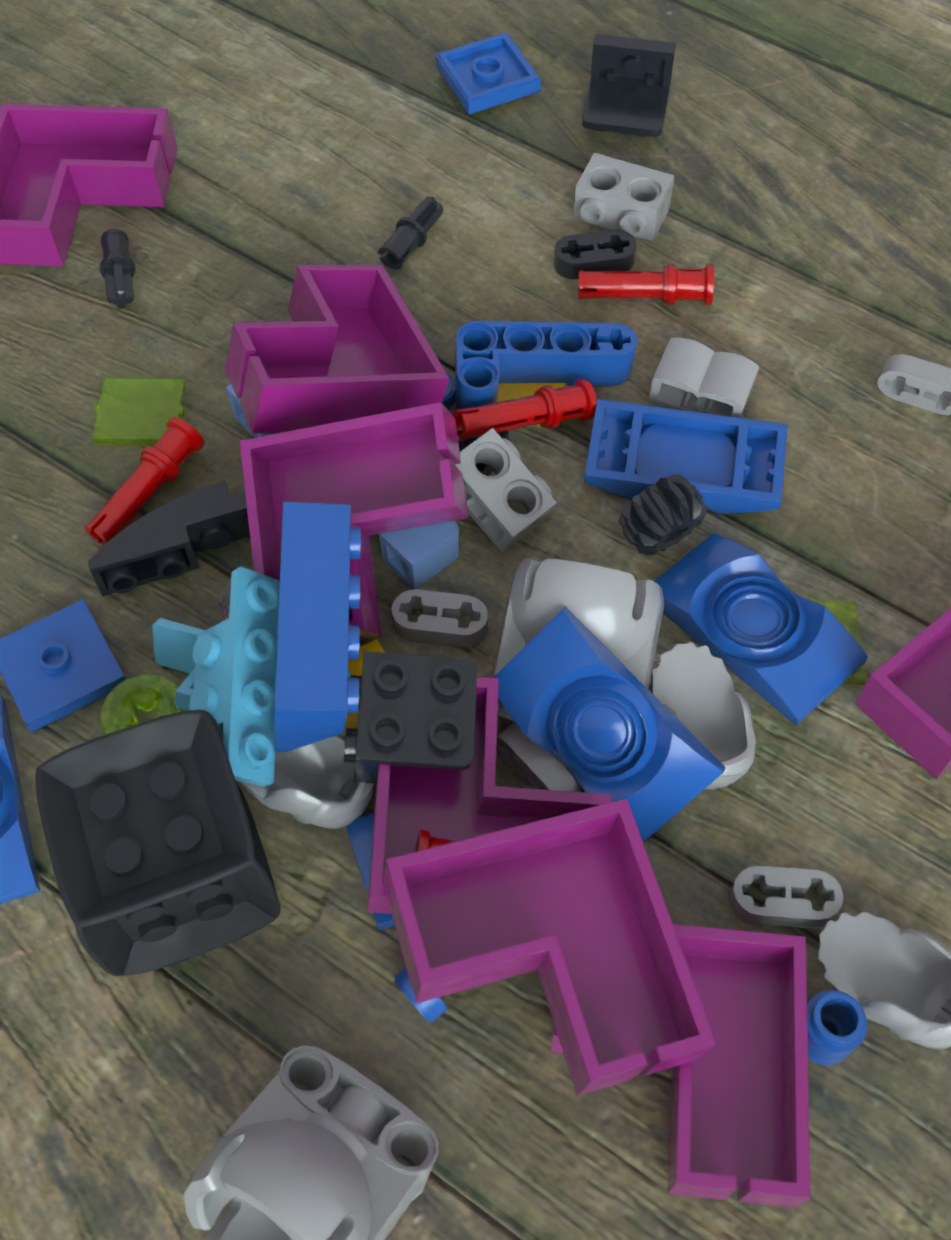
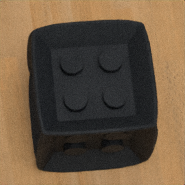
M182 711L126 727L71 747L48 759L36 769L37 803L59 892L66 910L75 925L76 934L81 945L104 971L113 976H128L157 970L224 946L263 928L276 919L281 912L275 884L256 824L245 796L235 780L222 742V731L215 718L208 711Z

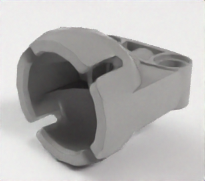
M531 558L523 559L511 579L492 678L566 606L649 689L664 609L662 587L654 581L643 579L636 581L630 573L598 565L561 559H544L542 562ZM498 699L497 715L514 722L507 710L501 706Z
M304 1045L296 1047L284 1056L276 1076L205 1155L192 1173L184 1192L186 1215L193 1228L199 1230L211 1229L206 1240H385L409 1204L422 1193L438 1156L439 1142L435 1132L402 1102L350 1065L315 1046ZM304 1083L311 1086L314 1090L302 1091L293 1084ZM393 1156H406L416 1166L411 1167L400 1164ZM229 1201H231L228 1210H227V1211L224 1213V1215L219 1219V1221L214 1225V1223H215V1221H216L218 1215L220 1214L222 1208H223Z

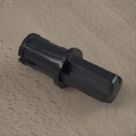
M426 197L409 217L399 219L393 235L379 248L378 254L381 255L379 258L388 268L393 270L400 269L410 254L417 247L420 248L426 243V233L443 214V206L434 197Z
M111 229L101 235L103 260L100 262L99 268L101 276L105 278L108 302L116 304L117 308L122 309L125 308V304L132 303L134 300L132 277L135 275L136 269L134 262L130 259L128 235L121 230Z

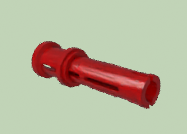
M668 264V266L663 267V271L579 270V300H583V298H662V303H667V305H674L675 301L703 300L704 305H712L713 264H706L704 269H677L675 264Z
M578 379L572 386L554 389L552 386L540 387L534 395L524 398L505 400L473 408L457 409L454 411L453 417L456 422L457 436L463 441L482 436L492 428L499 433L538 424L551 429L556 428L561 421L579 418L581 421H589L595 417L597 398L590 381Z
M171 417L166 423L167 430L153 446H146L141 452V463L106 502V505L84 527V530L92 539L99 544L102 543L104 546L133 520L164 482L170 483V481H174L180 475L178 468L193 451L199 452L205 445L204 439L194 427L178 417Z

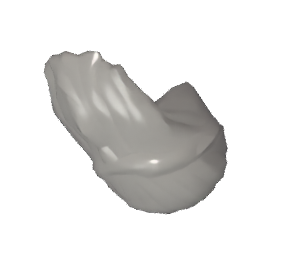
M691 642L676 644L672 650L665 651L660 655L659 665L657 668L652 669L651 693L726 767L724 773L705 789L716 790L727 787L743 777L754 762L756 738L750 706L741 693L735 692L730 674L726 671L723 660L711 656L709 647L706 645L696 647Z
M340 734L288 752H275L274 782L270 785L262 787L238 781L263 805L277 811L290 813L298 822L328 829H338L347 826L361 816L370 803V799L375 791V783L353 782L355 763L343 762L345 737Z
M844 912L840 914L837 921H828L824 930L819 934L821 945L818 950V960L824 965L825 973L823 978L835 990L845 992L856 999L862 1006L867 1019L888 1027L890 1032L894 1036L899 1037L900 1040L911 1041L926 1048L937 1050L951 1047V949L928 932L911 928L902 929L885 918L876 917L867 912H861L855 917Z

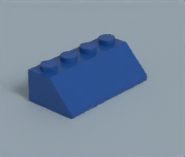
M283 502L275 687V752H288L345 733L347 712L358 713L359 678L348 677V659L358 660L360 626L349 625V608L359 609L360 575H350V559H360L361 527L350 526L351 505Z

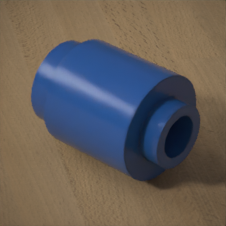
M825 990L816 994L807 1003L808 1060L825 1066L842 1062L864 1040L867 1032V1018L862 1006L852 996L838 990Z

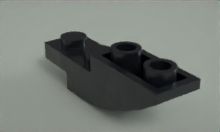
M224 480L178 497L147 513L126 527L88 561L89 570L102 596L112 593H125L133 590L136 586L160 579L177 578L185 572L199 568L195 552L205 549H218L230 542L250 537L245 492L229 495Z

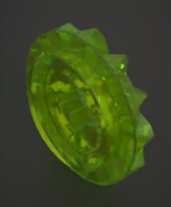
M151 674L134 676L121 682L108 694L101 708L100 721L104 734L106 735L137 723L138 720L134 715L135 712L131 707L132 705L138 709L142 708L147 712L154 708L152 712L155 718L186 711L176 708L175 691L178 689V686L167 678Z

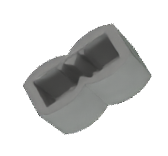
M670 338L654 374L649 400L662 408L741 418L753 389L759 366L743 355L729 352H714L709 347L693 339Z

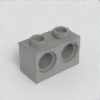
M593 153L576 185L573 219L611 230L625 231L634 237L653 242L670 209L675 175Z
M493 428L460 452L461 463L455 464V466L463 474L468 514L501 553L544 521L557 504L552 498V492L547 483L541 477L533 475L520 460L516 447L508 439L501 438ZM483 463L488 465L494 471L495 476H486L480 473L475 464ZM507 500L520 502L525 507L527 514L514 512L509 507Z

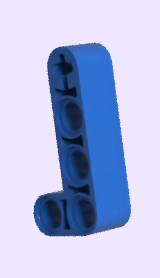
M468 322L458 329L456 335L454 367L456 408H473L497 402L499 384L567 383V385H573L578 379H587L592 385H620L626 382L631 374L638 341L636 333L631 328L617 323Z

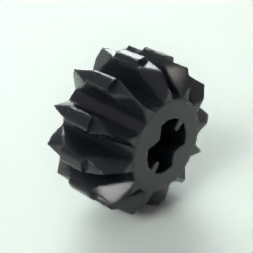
M676 474L668 478H660L655 484L646 486L644 491L633 496L632 501L623 507L618 522L624 530V536L631 545L636 547L639 553L654 555L659 551L664 552L673 544H678L685 536L690 535L692 530L702 523L707 507L696 487L692 486L680 474Z

